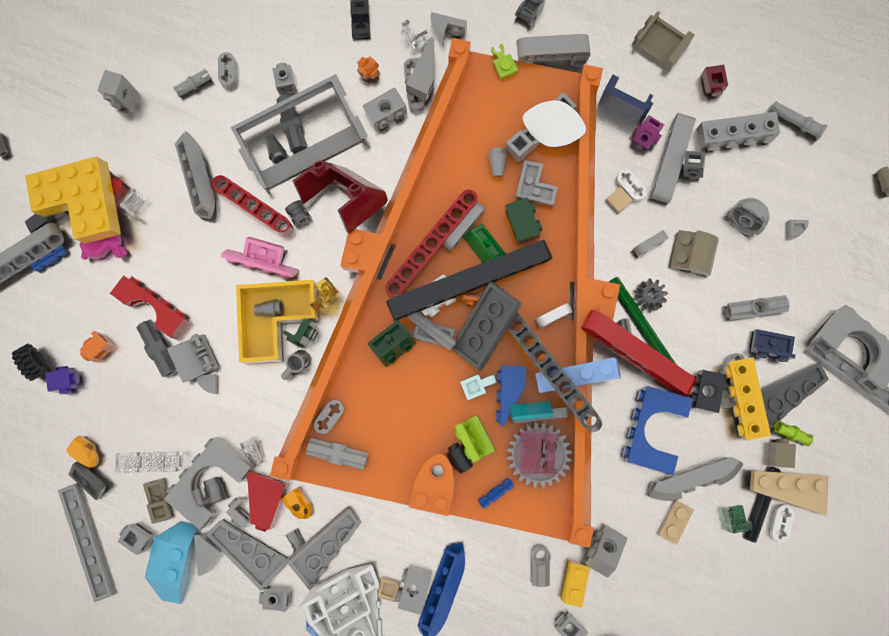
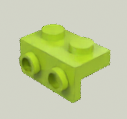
M476 415L454 426L458 440L462 441L465 446L464 451L467 458L471 459L473 463L495 451L479 416Z

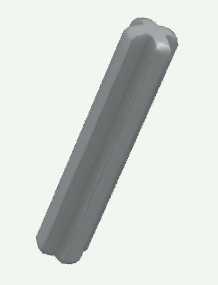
M420 312L407 316L447 350H451L456 344L455 340Z

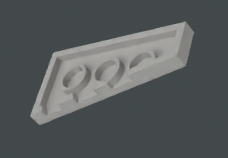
M348 507L343 509L285 560L309 591L315 586L314 583L318 577H321L326 571L325 568L329 562L337 556V551L342 544L347 542L360 524Z
M220 520L206 534L260 591L287 565L285 561L287 558L223 520Z

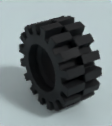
M27 343L12 352V359L15 360L14 364L17 365L18 371L20 370L22 376L25 375V378L29 379V381H33L48 372L47 364L43 361L44 358L40 356V352H37L35 347L33 348V345Z

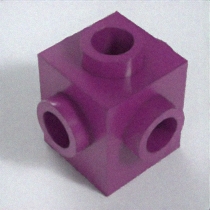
M648 115L643 123L639 122L633 132L636 135L633 140L639 146L649 149L652 143L656 145L662 137L659 133L665 124Z

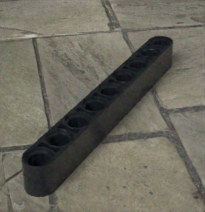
M541 240L387 300L386 303L393 320H400L487 286L490 281L497 282L541 265L553 257L546 241Z

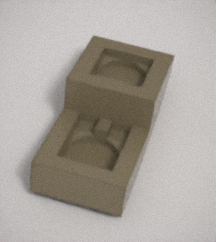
M164 478L144 483L143 487L148 500L146 506L151 523L154 524L171 519L170 504L164 500L167 496Z

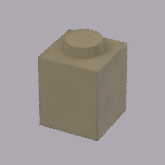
M777 439L776 442H769L768 466L795 468L796 444H789L787 439Z

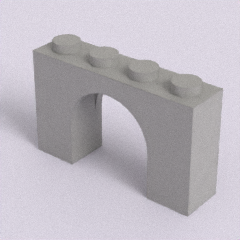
M844 305L834 312L811 342L827 355L837 350L847 336L860 339L869 350L870 363L857 382L871 394L882 391L889 383V340L885 335L872 327L868 321L859 316L853 308Z
M220 437L211 438L204 445L205 450L193 458L191 467L189 469L186 468L179 475L180 480L176 485L173 484L166 491L167 496L164 498L168 504L199 530L205 528L217 513L209 505L199 507L196 504L193 490L196 489V481L199 474L209 466H216L225 471L235 481L243 482L247 477L248 471H252L255 467Z

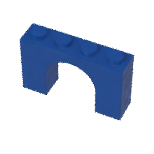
M645 386L638 393L637 400L640 402L638 408H635L632 419L635 421L633 427H630L627 438H630L628 446H625L623 450L624 462L674 475L679 456L653 448L646 440L645 424L653 414L658 412L688 418L693 399Z

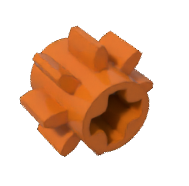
M362 56L357 62V72L365 80L370 77L374 79L379 74L377 69L379 64L372 57L364 58Z

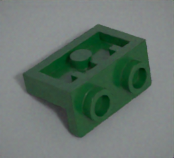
M397 320L367 344L384 366L387 367L396 362L397 358L405 352L410 351L416 344V341L402 323Z

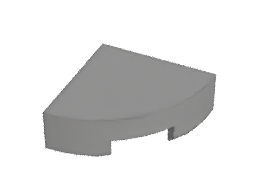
M788 220L787 239H794L803 234L808 227L809 220Z
M216 374L196 377L199 386L204 391L217 394Z

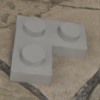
M524 160L516 199L527 197L529 202L553 207L558 186L540 183L543 164Z

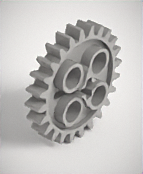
M535 422L532 429L527 424V431L520 428V436L513 434L516 441H509L513 448L507 449L508 452L512 453V456L507 457V459L513 461L509 468L515 467V471L512 474L516 475L519 473V481L525 478V485L532 481L534 488H536L538 483L544 488L545 482L552 486L553 479L560 482L558 475L560 474L565 477L566 475L562 470L570 469L566 462L572 461V459L567 457V454L572 453V451L566 450L570 443L563 442L566 436H558L560 429L553 432V425L546 429L545 423H542L541 428H538V424ZM543 437L541 453L544 454V458H540L539 472L535 473L537 457L534 456V452H538L539 439ZM528 438H533L536 441L535 448L528 449L525 441ZM548 441L555 443L556 449L554 452L550 453L545 449ZM525 458L532 459V468L525 469L522 466ZM550 461L553 464L551 472L546 473L543 471L542 465L544 462Z

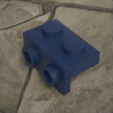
M755 329L751 353H756L757 357L769 358L771 356L776 357V361L788 362V360L795 359L796 354H792L795 337Z

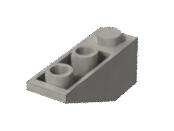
M430 37L428 42H424L421 48L422 54L420 58L417 57L413 64L414 70L412 74L409 73L404 82L406 84V92L425 101L431 93L435 81L433 37Z

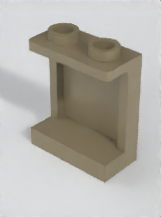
M657 11L654 16L650 15L648 17L644 30L640 29L634 37L636 42L633 47L670 71L691 43L695 34L690 31L686 35L659 18L660 12Z

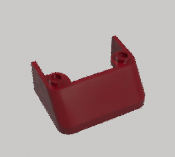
M326 161L315 162L292 180L303 204L307 203L332 182L344 189L350 200L338 209V213L348 234L382 208L388 201L386 192L346 167Z

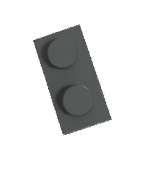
M78 461L72 464L68 475L95 500L102 497L106 488L103 480L97 478L90 471L89 467Z

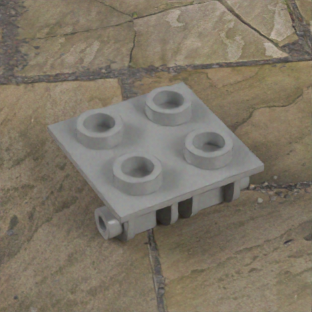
M194 334L191 336V339L167 348L182 383L219 368L204 334Z

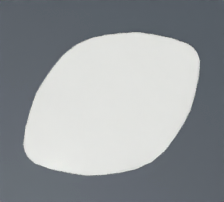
M553 100L540 103L523 115V122L530 134L540 143L549 147L570 144L586 132V126L579 114L562 101Z

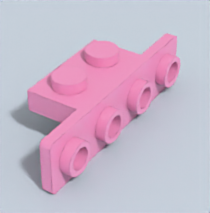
M248 236L246 238L243 253L226 249L221 253V257L225 258L228 262L243 263L244 266L249 268L257 267L266 273H278L283 278H291L298 273V269L281 264L284 246Z

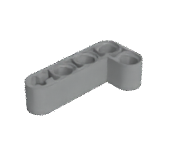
M587 34L523 37L516 41L518 61L570 60L571 66L578 67L586 64L591 55L589 36Z

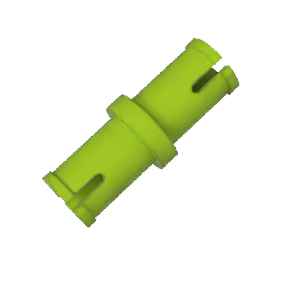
M780 420L774 425V431L786 436L790 441H797L805 446L812 445L814 441L813 435L801 431L797 426H790Z

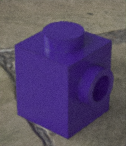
M68 366L57 367L56 371L45 373L48 392H59V395L72 393L71 390L79 389V375L76 370L69 369Z

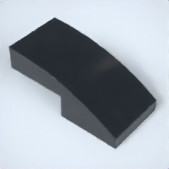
M350 0L352 39L371 38L369 0Z

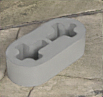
M224 52L218 57V80L226 89L233 88L237 82V63L234 56L229 52ZM229 58L230 62H228L227 68L224 62ZM227 73H228V75H229V77H230L231 79H229L228 82L226 83V82L224 81V79L227 78Z
M662 230L637 245L633 250L639 257L660 245L669 237Z
M332 400L325 406L314 422V428L318 433L326 434L331 431L344 413L343 403L338 400ZM339 404L338 409L341 411L339 413L335 412L332 417L329 416L332 411L330 406ZM328 417L329 421L326 424L328 429L323 428L320 430L319 421H325Z

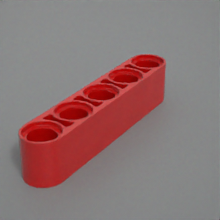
M218 175L213 178L212 187L220 196L278 235L287 237L292 234L293 225L285 216L227 177ZM221 183H226L223 189H219ZM236 193H241L239 199H234ZM251 203H257L254 209L249 210ZM267 213H272L270 219L264 220V216ZM282 223H287L285 230H279V226Z

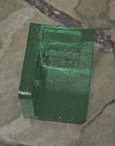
M742 505L722 508L728 532L734 534L753 530L752 523L746 521Z

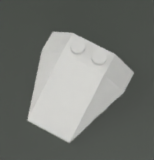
M371 564L346 569L312 588L301 603L307 622L319 636H381V620H379L378 613L380 601H378L377 597L379 582Z

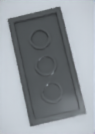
M490 281L455 340L456 344L452 350L477 370L482 371L521 307L522 302Z

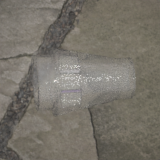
M254 436L240 443V450L254 467L264 462L258 440H255Z

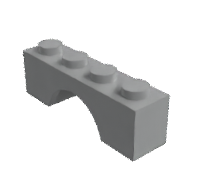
M564 92L555 99L556 101L568 104L576 110L577 105ZM526 128L517 132L506 142L505 150L519 163L541 143Z

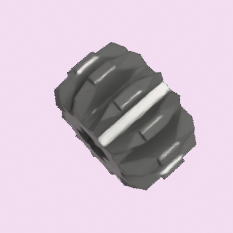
M651 278L647 280V283L642 281L640 282L641 287H636L635 289L639 294H636L634 297L636 299L640 298L637 305L643 303V310H647L650 307L651 311H655L656 307L660 309L663 307L662 303L667 302V299L663 296L668 295V292L662 291L665 288L664 284L658 286V279L654 283ZM651 291V294H654L655 297L648 296V293Z

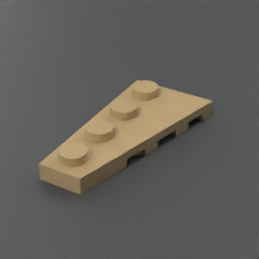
M751 470V491L827 516L829 476Z

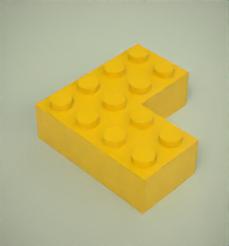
M96 156L25 175L31 212L46 217L69 211L74 240L87 244L121 235L108 162Z
M314 280L236 285L240 363L282 362L281 324L302 322L304 318L309 321H319L317 283ZM273 299L283 301L284 314L279 317L256 316L254 313V305Z

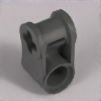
M524 0L518 7L515 17H521L531 26L544 7L545 0Z

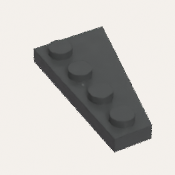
M820 362L761 389L769 429L829 380Z

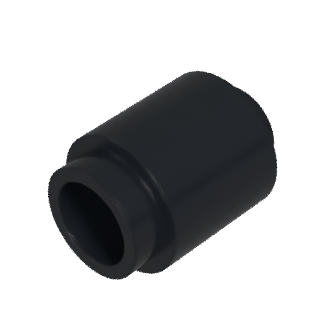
M456 442L447 448L448 452L446 455L454 469L458 470L460 474L474 466L472 460H469L465 454L464 444L459 445Z

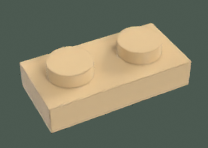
M674 500L657 535L677 545L694 509L678 500Z

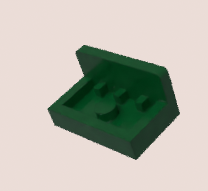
M304 318L295 335L284 330L283 334L287 336L286 340L298 347L301 344L307 346L309 340L314 339L317 330H315L317 326Z

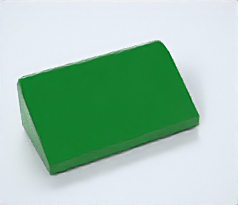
M483 224L473 228L464 236L465 241L482 263L506 254Z

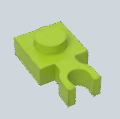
M503 43L500 44V52H496L494 47H491L492 55L497 58L493 60V65L500 80L518 73L511 54L505 56Z

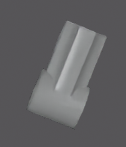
M538 544L531 551L532 585L546 587L550 586L551 553L546 546ZM541 550L546 552V556L543 559L536 558L537 552Z

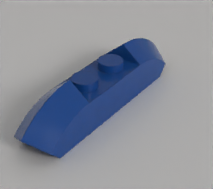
M463 543L451 544L444 551L417 625L419 632L423 636H436L448 618L465 569Z

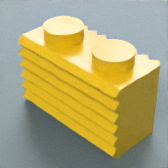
M573 560L568 561L561 596L563 603L583 607L585 590H587L585 587L588 586L586 583L588 582L587 578H589L588 574H590V567L586 563Z

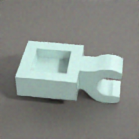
M478 374L460 383L467 400L485 394L484 387L495 384L497 381L494 375L481 380Z

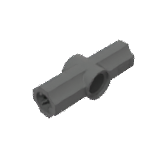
M284 94L276 99V103L291 97V95ZM294 106L280 114V122L284 134H286L290 151L300 152L307 147L302 133V123Z
M150 319L138 324L136 329L145 344V352L154 361L161 376L166 377L174 374L177 370L167 350L169 345L159 334L153 320Z

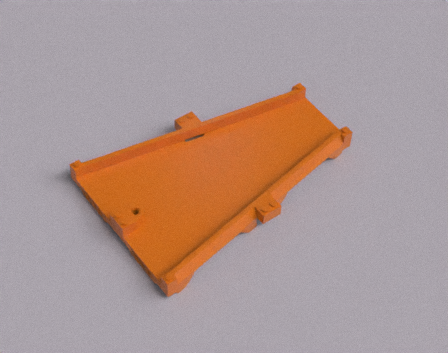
M452 38L448 55V66L376 232L372 233L355 229L350 234H347L340 266L343 270L358 274L279 456H274L270 477L288 481L297 480L409 505V508L445 516L454 515L562 539L570 544L590 548L594 529L591 526L592 432L587 431L570 409V417L513 424L509 415L502 427L500 422H496V410H500V402H497V390H501V382L484 387L485 394L467 400L460 383L478 374L481 380L494 375L497 381V372L501 370L502 366H526V387L516 404L548 401L552 409L568 407L556 391L539 393L535 373H540L541 371L508 329L482 371L477 370L452 349L447 350L444 347L414 339L416 344L410 351L405 352L397 358L396 362L385 367L367 344L395 322L386 303L387 300L391 299L385 289L386 283L459 195L467 189L475 191L478 197L477 203L479 202L486 208L470 230L483 224L506 254L541 240L546 241L553 257L551 260L494 283L522 302L517 312L561 368L593 362V337L581 329L590 310H596L612 321L614 319L620 284L594 279L596 95L600 86L603 68L584 64L582 72L577 73L514 60L518 73L500 80L493 65V60L497 58L492 55L472 52L470 41ZM564 92L577 105L575 111L586 126L585 134L576 141L563 146L549 147L541 143L519 163L505 150L507 156L504 176L492 177L488 158L490 149L506 148L508 140L520 130L526 129L523 115L529 109L540 103L553 101ZM524 160L543 164L539 182L558 186L553 207L533 203L536 213H534L535 220H539L542 226L540 238L517 245L505 212V205L520 200L516 199V193ZM471 197L464 198V202L467 204L474 202ZM455 211L451 214V216L455 219H458L462 216V214L458 211ZM447 226L439 228V231L443 234L448 233L450 230ZM463 237L452 251L443 246L406 292L429 284L443 274L447 277L479 265L482 261ZM432 240L427 243V247L431 249L437 246V243ZM391 246L395 249L382 279L379 280L377 276ZM418 255L414 259L419 264L425 260L422 255ZM405 270L402 273V277L408 279L413 273L410 270ZM392 285L389 291L392 294H396L399 292L400 287ZM574 285V320H569V315L543 328H539L535 319L569 303V286ZM462 295L456 297V301L450 306L444 305L439 308L440 312L434 317H427L434 324L456 330L453 340H456L474 309V306H467L465 302H462ZM408 317L400 319L399 321L413 337L416 324ZM522 324L517 325L514 331H519L522 328ZM534 339L528 340L526 346H531L534 343ZM541 354L537 360L539 362L543 361L546 358V354ZM592 384L576 386L592 406ZM571 388L563 389L562 393L569 392ZM332 400L342 402L344 413L331 431L326 434L318 433L314 428V422L325 406ZM577 401L574 404V409L582 408L583 401ZM339 404L330 406L332 411L329 416L332 417L335 412L339 413L341 411L338 409ZM477 415L495 451L474 463L472 462L474 466L460 474L458 470L454 469L446 455L448 452L447 448L456 442L459 445L463 444L462 441L458 440L454 426ZM328 417L325 421H319L320 430L323 428L328 429L326 425L329 421ZM592 417L587 419L586 423L588 426H592ZM535 422H537L538 428H541L542 423H545L546 429L553 425V432L560 429L558 436H566L563 442L570 443L566 450L572 451V453L567 454V457L572 459V461L566 462L570 469L562 470L566 476L564 477L559 474L560 482L553 479L552 486L545 482L544 488L541 487L540 483L534 488L532 481L525 485V478L519 481L520 474H512L515 471V467L509 468L513 461L507 459V457L512 456V453L508 452L507 449L513 448L509 441H516L513 434L520 436V428L527 431L526 425L528 424L532 429ZM543 437L539 439L538 452H534V456L537 457L535 473L539 472L540 458H544V454L541 453ZM310 438L349 446L348 448L369 453L365 470L348 465L326 462L325 459L306 455ZM528 438L525 441V445L528 449H533L536 446V441L533 438ZM548 441L545 449L550 453L554 452L556 445L553 441ZM525 458L522 466L525 469L532 468V459ZM550 461L544 462L542 465L543 471L546 473L551 472L553 464ZM435 465L443 468V474L439 477L432 474V468ZM507 478L513 482L514 488L505 491L506 493L495 502H491L488 507H481L478 500L482 496H486L497 485L503 484L502 482Z

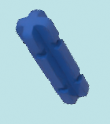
M60 245L30 264L34 271L38 272L43 269L44 265L48 266L59 259V256L66 255L67 250L64 246Z
M507 478L502 482L503 484L497 485L486 496H482L478 500L481 507H488L491 502H495L506 493L505 491L514 488L513 482Z

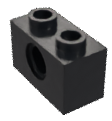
M700 370L694 375L696 381L694 383V392L690 395V398L693 399L691 409L713 414L719 413L726 374ZM704 386L710 389L708 397L703 394Z

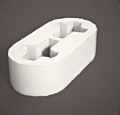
M623 169L618 173L616 177L618 186H621L634 202L643 200L647 190L635 174L628 169ZM622 175L624 177L629 176L628 182L621 181ZM640 189V190H641L640 196H639V195H636V196H635V195L633 194V193L635 192V190L637 191V190Z
M569 303L538 317L535 321L539 328H543L571 314L573 311Z
M784 504L775 507L769 529L770 537L773 540L783 543L789 539L795 517L792 507ZM785 510L788 516L783 517V515H780V511ZM781 528V531L784 532V535L778 536L777 534H775L776 530H780Z

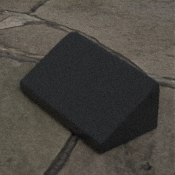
M66 212L46 217L34 214L24 222L29 232L33 233L48 223H55Z

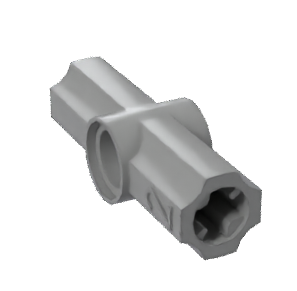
M786 295L728 303L726 311L729 320L789 312L790 304ZM755 303H757V304L760 305V307H761V311H760V312H758V311L755 310V308H754Z
M310 438L306 449V455L325 459L326 462L348 465L365 470L369 453L348 448L349 446L334 442L328 443L315 438Z

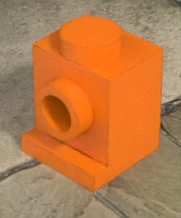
M93 331L91 333L93 337L85 340L83 347L80 349L81 357L88 362H98L113 347L100 332Z

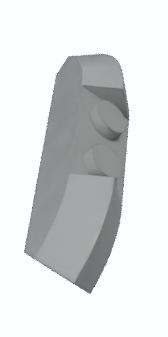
M185 131L176 141L175 147L193 211L200 218L211 219L215 208V197L206 171V164L197 142Z
M724 457L654 481L650 488L649 496L658 500L673 501L682 499V491L684 493L693 492L696 490L695 487L699 485L707 487L715 484L714 480H716L719 486L723 485L738 474L743 463L733 457Z

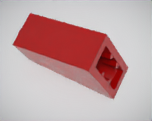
M248 471L250 524L256 525L255 529L266 532L274 527L283 502L281 499L285 496L289 483L255 471Z

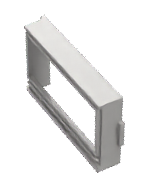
M337 74L230 127L241 146V149L238 151L249 171L253 169L264 190L311 167L315 162L323 161L368 137L358 115L353 116L344 98L347 94ZM333 88L351 126L260 171L241 133Z

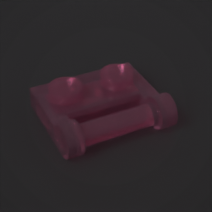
M521 432L519 473L557 475V469H555V450L558 434ZM542 439H548L547 468H541Z

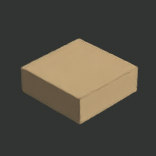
M620 186L606 201L619 214L633 199Z
M382 576L377 597L395 602L401 581Z

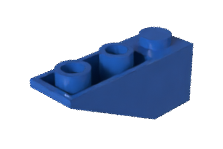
M502 366L501 370L497 372V382H501V390H497V402H500V410H496V422H500L502 427L510 415V405L517 403L526 387V366Z

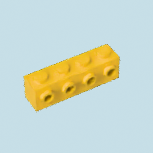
M754 357L726 362L727 366L724 367L726 378H730L731 386H729V393L731 398L734 397L735 401L733 412L735 417L739 419L740 425H737L739 436H742L743 440L771 436Z

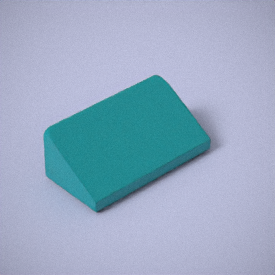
M548 401L510 405L512 421L554 416L551 404Z

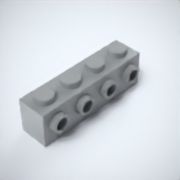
M777 111L703 121L697 127L700 148H707L708 151L718 149L721 146L732 148L737 146V144L743 143L746 146L752 145L757 141L769 143L774 141L781 133Z

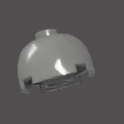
M745 198L738 201L731 208L728 217L733 220L732 226L739 232L749 236L753 233L757 236L767 227L770 213L762 201L755 198Z

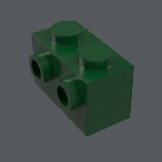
M526 197L505 205V212L517 245L540 238L542 226L539 220H535L534 213H536L533 202L529 203Z

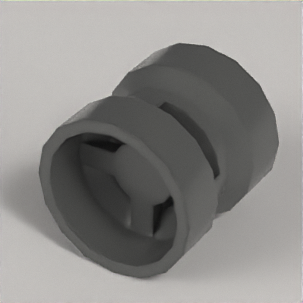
M301 200L294 201L285 208L287 214L292 217L294 226L307 222L311 217L308 211L303 209L304 204Z

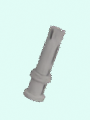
M777 101L773 103L769 112L777 111L778 116L799 126L803 133L806 131L815 136L817 140L821 138L828 126L814 121L811 116L805 117Z

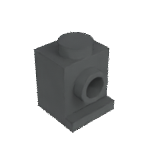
M686 151L683 166L684 177L691 179L703 178L706 152ZM690 159H700V163L690 162Z

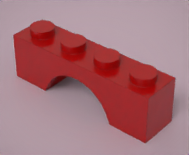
M123 275L109 294L129 307L143 302L151 304L156 312L155 327L168 337L176 340L189 323L184 318L186 314L178 308L176 310L170 308L171 303L164 298L159 300L155 297L156 292L149 287L145 289L141 287V282L135 277L131 276L128 278Z

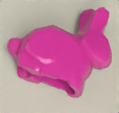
M120 235L87 244L82 242L79 244L83 260L88 258H104L110 250L116 258H121L127 255V251L121 246Z

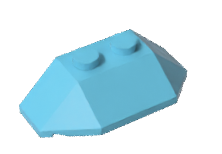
M180 521L154 537L145 579L163 601L182 604L195 549L194 535H197L199 529L192 523Z

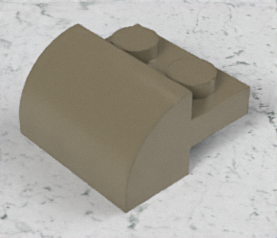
M679 230L671 268L711 276L719 242L718 237L699 230L697 232Z

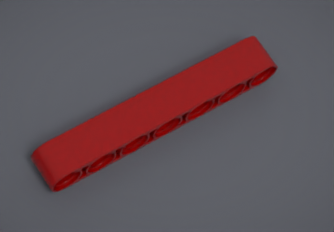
M467 189L459 195L389 279L385 289L390 298L405 293L442 249L446 239L477 203L478 197L475 191ZM471 197L474 202L467 204L464 202V198ZM455 211H458L462 214V216L458 219H455L451 216V214ZM447 226L450 230L448 233L443 234L439 231V228ZM431 240L437 243V246L433 249L427 247V243ZM422 255L425 260L419 264L414 261L415 257ZM405 270H410L413 273L408 279L402 277V273ZM398 285L400 290L398 293L392 294L389 291L390 287Z
M590 310L581 327L584 332L676 394L685 397L689 396L696 381L693 375L604 314L596 310Z

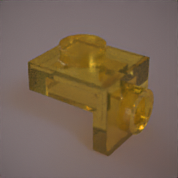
M327 277L314 284L320 295L310 306L314 311L320 307L325 309L332 303L331 299L338 293V290Z

